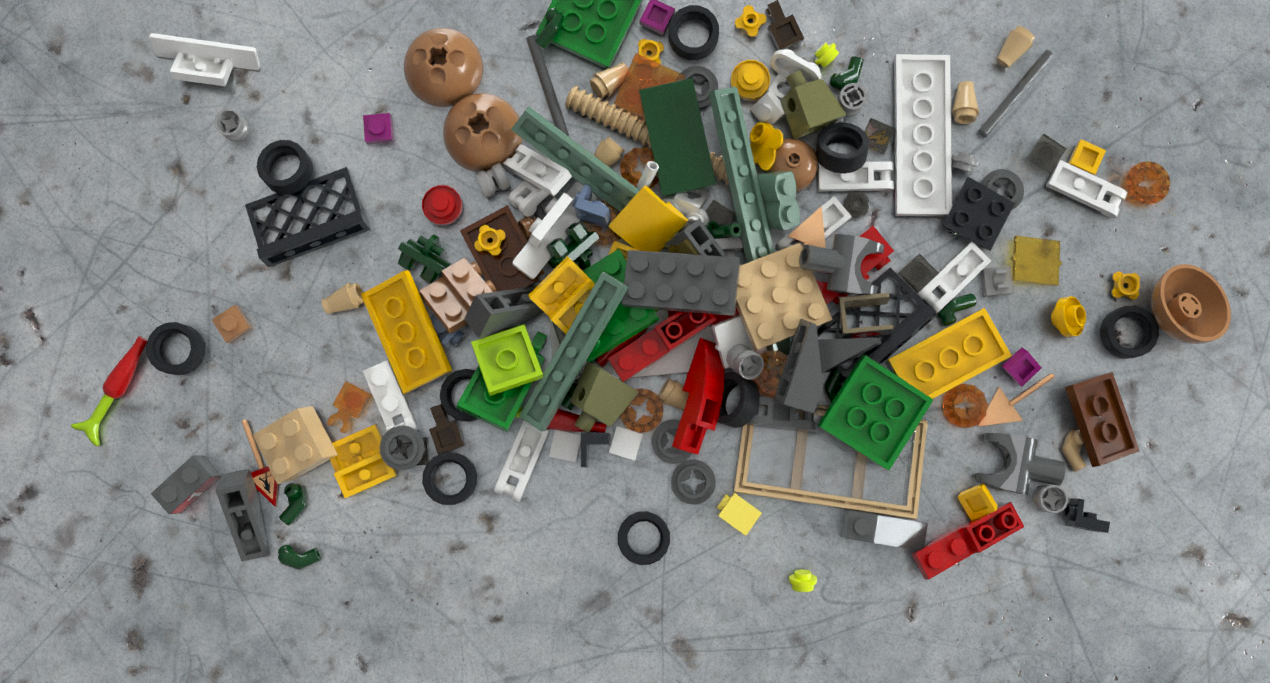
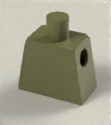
M801 70L790 74L786 78L792 90L781 98V104L795 140L818 132L847 115L824 80L818 79L807 83Z
M588 361L571 398V403L583 410L574 425L587 433L590 432L597 419L608 426L613 425L639 392Z

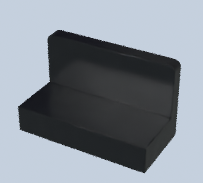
M581 433V467H589V445H611L610 433Z

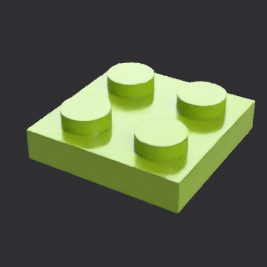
M525 325L471 342L489 396L543 378L542 370Z

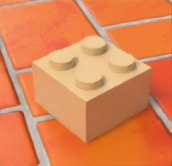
M313 406L297 408L253 434L277 484L293 481L338 455Z

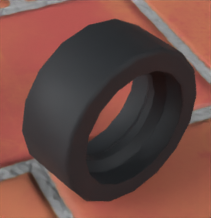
M688 5L679 9L672 16L669 23L668 41L672 50L679 57L687 60H700L707 57L715 49L719 38V24L715 15L709 9L700 5ZM688 19L704 21L709 29L707 42L700 47L684 45L678 37L680 24Z
M838 122L829 124L818 134L816 145L818 163L834 173L846 174L855 172L862 168L866 162L869 138L866 132L851 123ZM843 142L854 146L857 151L842 154L832 151L827 145Z
M278 140L270 143L262 150L257 159L256 168L259 177L272 191L278 194L290 195L299 192L309 183L312 177L313 165L311 158L298 143L291 140ZM285 155H296L300 161L296 173L290 178L275 180L270 174L274 162Z
M1136 305L1123 306L1108 313L1104 318L1100 328V337L1105 349L1113 356L1123 359L1136 358L1149 353L1157 344L1159 327L1153 314L1145 308ZM1124 316L1135 317L1143 326V342L1135 348L1123 347L1115 337V324Z
M178 322L164 323L156 327L149 335L146 344L147 357L151 365L158 371L172 375H183L195 370L201 363L205 353L204 341L200 333L193 327ZM171 333L184 334L190 341L191 350L189 356L181 364H169L161 356L163 340Z
M457 370L450 374L441 385V405L446 413L456 420L466 422L479 420L457 409L451 399L452 389L455 384L461 380H471L476 370Z
M733 372L724 373V390L718 423L738 428L743 427L752 420L760 402L758 386L752 379L747 380ZM739 385L740 400L738 406L728 415L726 411L728 395L733 388Z
M442 453L434 456L426 464L423 471L422 484L426 494L433 501L442 505H456L466 501L473 494L477 485V472L473 463L467 457L458 453ZM447 462H454L460 465L466 474L464 488L454 495L441 493L434 484L436 469Z
M648 511L636 512L628 516L621 524L618 532V546L621 553L630 562L638 565H651L659 561L667 553L670 545V532L665 521L658 515ZM647 521L658 528L660 543L654 552L641 555L630 548L627 535L634 524Z

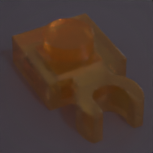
M345 381L333 403V406L339 410L329 417L327 425L333 427L336 420L341 419L343 426L340 432L346 433L351 426L350 417L353 416L359 419L372 394Z

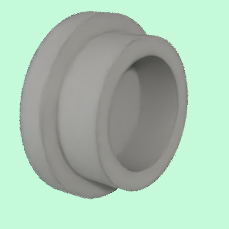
M959 152L958 156L952 155L951 160H953L951 167L973 173L974 167H978L979 163L974 161L975 156L964 152Z

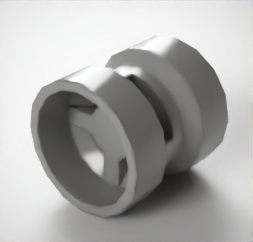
M850 83L842 88L837 101L847 114L846 117L855 116L861 111L867 100V93L857 83Z
M223 109L216 115L214 121L215 128L230 141H242L249 134V123L237 111Z
M500 162L492 165L488 171L481 170L475 173L486 198L493 196L495 191L499 189L506 190L511 187Z
M744 344L733 346L727 354L726 361L728 366L747 380L758 377L764 368L763 358Z
M1041 485L1033 491L1032 502L1036 509L1041 512L1058 513L1066 508L1068 496L1066 491L1060 486Z

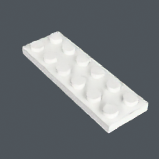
M896 54L894 57L895 216L947 217L952 207L950 55Z

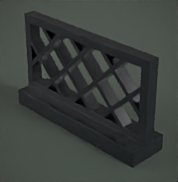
M347 167L310 180L299 192L290 195L275 193L245 204L258 249H256L258 257L268 267L370 230ZM345 178L346 185L341 193L330 189L335 180ZM313 188L322 190L316 203L305 198L308 191ZM328 193L339 197L333 209L322 206ZM292 197L296 199L292 210L288 212L281 209L280 206L283 200ZM344 200L353 203L356 210L346 215L338 212ZM302 203L313 206L307 219L296 215ZM262 207L271 209L265 222L256 218L254 210ZM319 209L330 214L326 222L320 225L313 222ZM277 212L288 216L281 229L271 225ZM293 219L304 223L301 231L296 234L287 232ZM268 228L278 232L275 241L265 245L263 237Z
M891 267L873 281L872 285L878 286V293H881V283L888 277L897 284V294L889 293L890 299H897L896 313L880 312V305H877L876 311H860V307H857V310H851L852 308L845 309L846 315H857L856 328H859L860 316H876V326H879L880 317H896V324L892 334L883 337L881 344L864 352V355L880 365L930 323L937 313L930 304L926 305ZM900 299L912 300L918 308L913 313H900ZM839 311L832 316L833 320L824 323L817 329L818 337L824 332L836 333V339H839V333H841ZM899 318H906L899 324ZM837 322V327H836V328H830L832 325H834V324ZM858 356L854 358V363L846 370L842 365L836 367L845 381L858 362Z

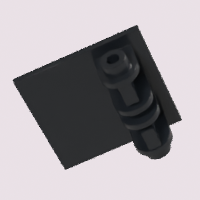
M967 177L943 225L947 227L946 232L956 235L958 233L991 251L1015 203L974 179Z

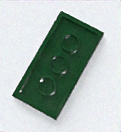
M693 78L640 89L639 94L654 162L659 166L657 175L662 198L716 186Z

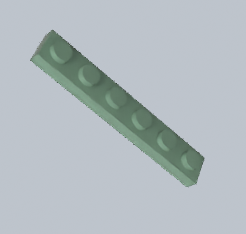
M529 106L511 129L550 160L566 168L583 185H589L591 191L619 212L640 191Z
M605 272L601 273L545 370L543 378L540 379L519 417L539 431H546L629 288L628 286Z

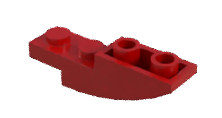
M678 311L655 326L653 330L609 357L608 360L622 382H625L717 321L713 314Z
M699 338L682 391L688 392L689 396L672 447L697 455L699 454L706 430L715 431L722 404L725 373L719 351L715 349L716 343L703 338Z
M1008 502L999 506L996 511L973 521L970 520L930 541L929 545L911 555L923 578L928 580L974 553H980L1024 528V525L1012 502Z

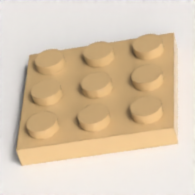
M800 243L740 266L736 308L754 351L794 336L800 319L816 324V327L833 320L813 272L800 268L799 257L803 249Z

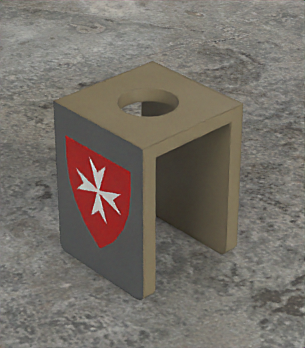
M889 293L840 297L838 307L842 339L890 336L893 331V325L847 329L845 312L847 308L886 305L890 298Z

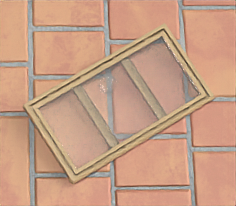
M826 405L817 406V412H814L815 431L747 424L742 427L733 492L917 519L926 432L928 428L926 420L920 421L889 471L817 426L829 408ZM759 406L758 415L766 416L767 407ZM796 410L795 419L802 420L803 411Z

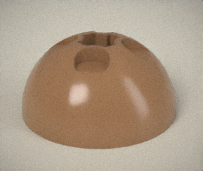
M434 28L423 32L410 44L404 58V75L410 90L421 101L432 106L449 107L476 91L483 75V60L475 43L462 32L451 28Z
M477 93L466 96L453 105L445 118L443 127L445 147L451 158L467 170L474 172L488 171L492 165L499 162L503 167V162L507 158L511 159L516 153L515 149L522 143V138L511 130L518 121L519 116L507 101L496 95Z
M1188 264L1176 265L1160 277L1153 289L1151 308L1154 319L1158 326L1175 340L1189 344H1203L1219 339L1228 330L1231 321V309L1228 298L1220 284L1203 269Z

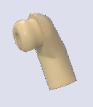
M1079 429L1072 430L1067 434L1062 447V452L1074 472L1087 466L1079 453L1084 443Z

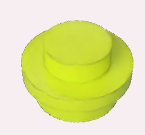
M834 42L830 45L824 43L814 53L816 56L814 63L816 65L820 64L823 68L831 63L839 54L836 50V44Z
M796 570L795 574L789 576V583L792 584L794 591L810 592L814 590L817 577L809 570Z

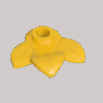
M759 122L754 125L750 132V146L754 164L758 163L761 169L767 171L775 162L776 149L783 144V134L779 129H774L772 124Z

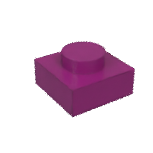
M650 0L639 24L664 36L671 18L675 14V8L658 0Z
M390 113L363 115L366 144L394 142L392 115Z
M1023 347L1002 365L1010 377L1021 387L1042 368Z

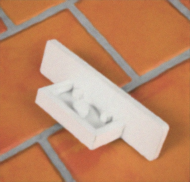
M151 33L149 36L155 56L175 59L170 69L171 77L175 80L226 86L233 67L257 71L260 68L257 50L254 47Z
M575 182L567 193H563L559 200L554 197L545 209L548 214L543 220L537 218L528 230L532 233L529 241L513 260L512 265L530 279L534 280L551 258L546 246L556 238H562L565 241L568 237L565 230L572 223L580 221V219H577L575 208L573 207L576 193L578 191L581 192L583 189L580 183ZM593 193L590 202L597 199L596 195H594Z

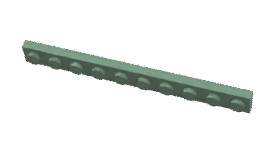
M737 87L711 91L709 92V98L737 221L743 230L741 238L747 263L774 253V248ZM793 336L767 346L770 363L787 360L792 340H794Z

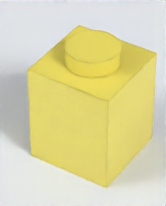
M732 493L730 497L725 494L716 507L720 510L717 516L745 536L762 514V512L735 493Z

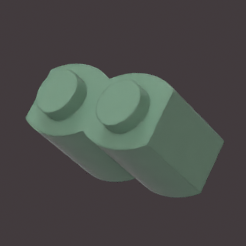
M792 171L757 174L769 229L785 230L798 226L800 211L795 200L796 181Z

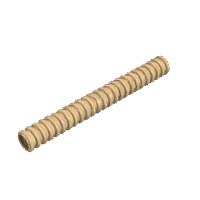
M574 86L570 90L565 102L567 109L573 108V112L576 113L580 111L582 116L588 115V119L592 120L594 118L598 124L603 122V126L608 127L609 125L611 130L615 131L617 129L619 134L625 133L627 138L632 136L634 141L640 140L642 145L648 144L649 148L652 149L645 119L640 120L638 115L632 116L630 111L624 112V108L617 109V105L613 104L611 106L609 101L605 100L603 102L601 97L594 98V94L590 93L588 95L586 90L580 91L578 86ZM712 151L710 158L714 176L718 178L717 181L721 182L723 180L725 185L728 186L729 181L723 156L719 155L717 157L715 152Z

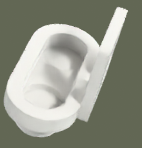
M777 50L771 57L770 64L779 74L768 89V92L773 91L781 101V98L785 95L778 91L777 86L784 85L785 82L788 83L786 78L790 74L801 70L806 82L809 83L821 79L820 69L815 63L807 62L796 56L792 50Z
M703 189L690 191L700 196V198H694L693 200L688 198L687 192L663 197L661 200L665 203L669 201L688 219V222L681 229L686 228L699 218L704 225H707L709 217L701 207L709 198L710 193Z

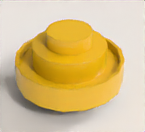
M745 60L735 66L731 74L730 85L731 88L737 87L739 98L754 101L766 94L770 85V74L763 63L756 60Z
M1062 297L1056 303L1051 314V321L1064 337H1076L1084 329L1086 312L1076 297Z

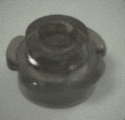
M851 192L847 195V199L843 201V207L852 218H859L861 215L864 216L868 213L870 209L868 205L869 198L864 193ZM855 202L859 203L858 207L854 206Z

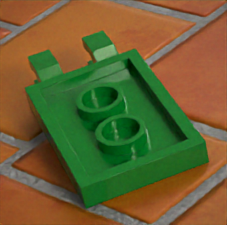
M537 331L531 343L540 368H542L545 358L540 354L547 342V335ZM478 365L457 403V409L502 431L508 432L534 381L489 396Z

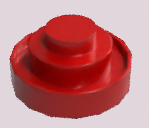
M437 185L430 188L422 199L424 215L431 223L438 226H447L454 223L462 213L463 203L460 195L454 188L447 185Z

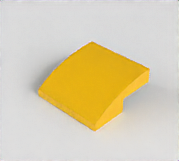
M645 185L608 227L639 251L660 252L665 247V243L676 235L688 222V219L669 201L667 203L663 202Z
M567 256L528 296L567 334L595 283Z
M377 424L332 442L338 455L331 458L330 461L335 470L333 474L344 498L397 476L395 469L389 467L381 457L380 443L382 435Z

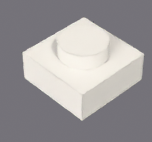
M773 91L767 92L751 108V111L760 122H768L773 126L785 116L781 101Z

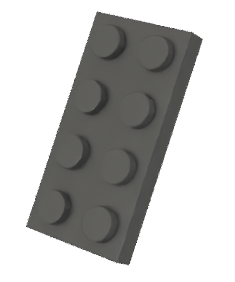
M628 250L624 284L629 288L623 296L621 304L623 307L735 316L741 260L735 257Z

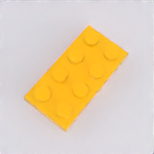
M402 271L361 294L403 394L410 393L453 371L410 271Z
M983 308L891 357L887 362L895 375L933 399L1012 355L988 312Z

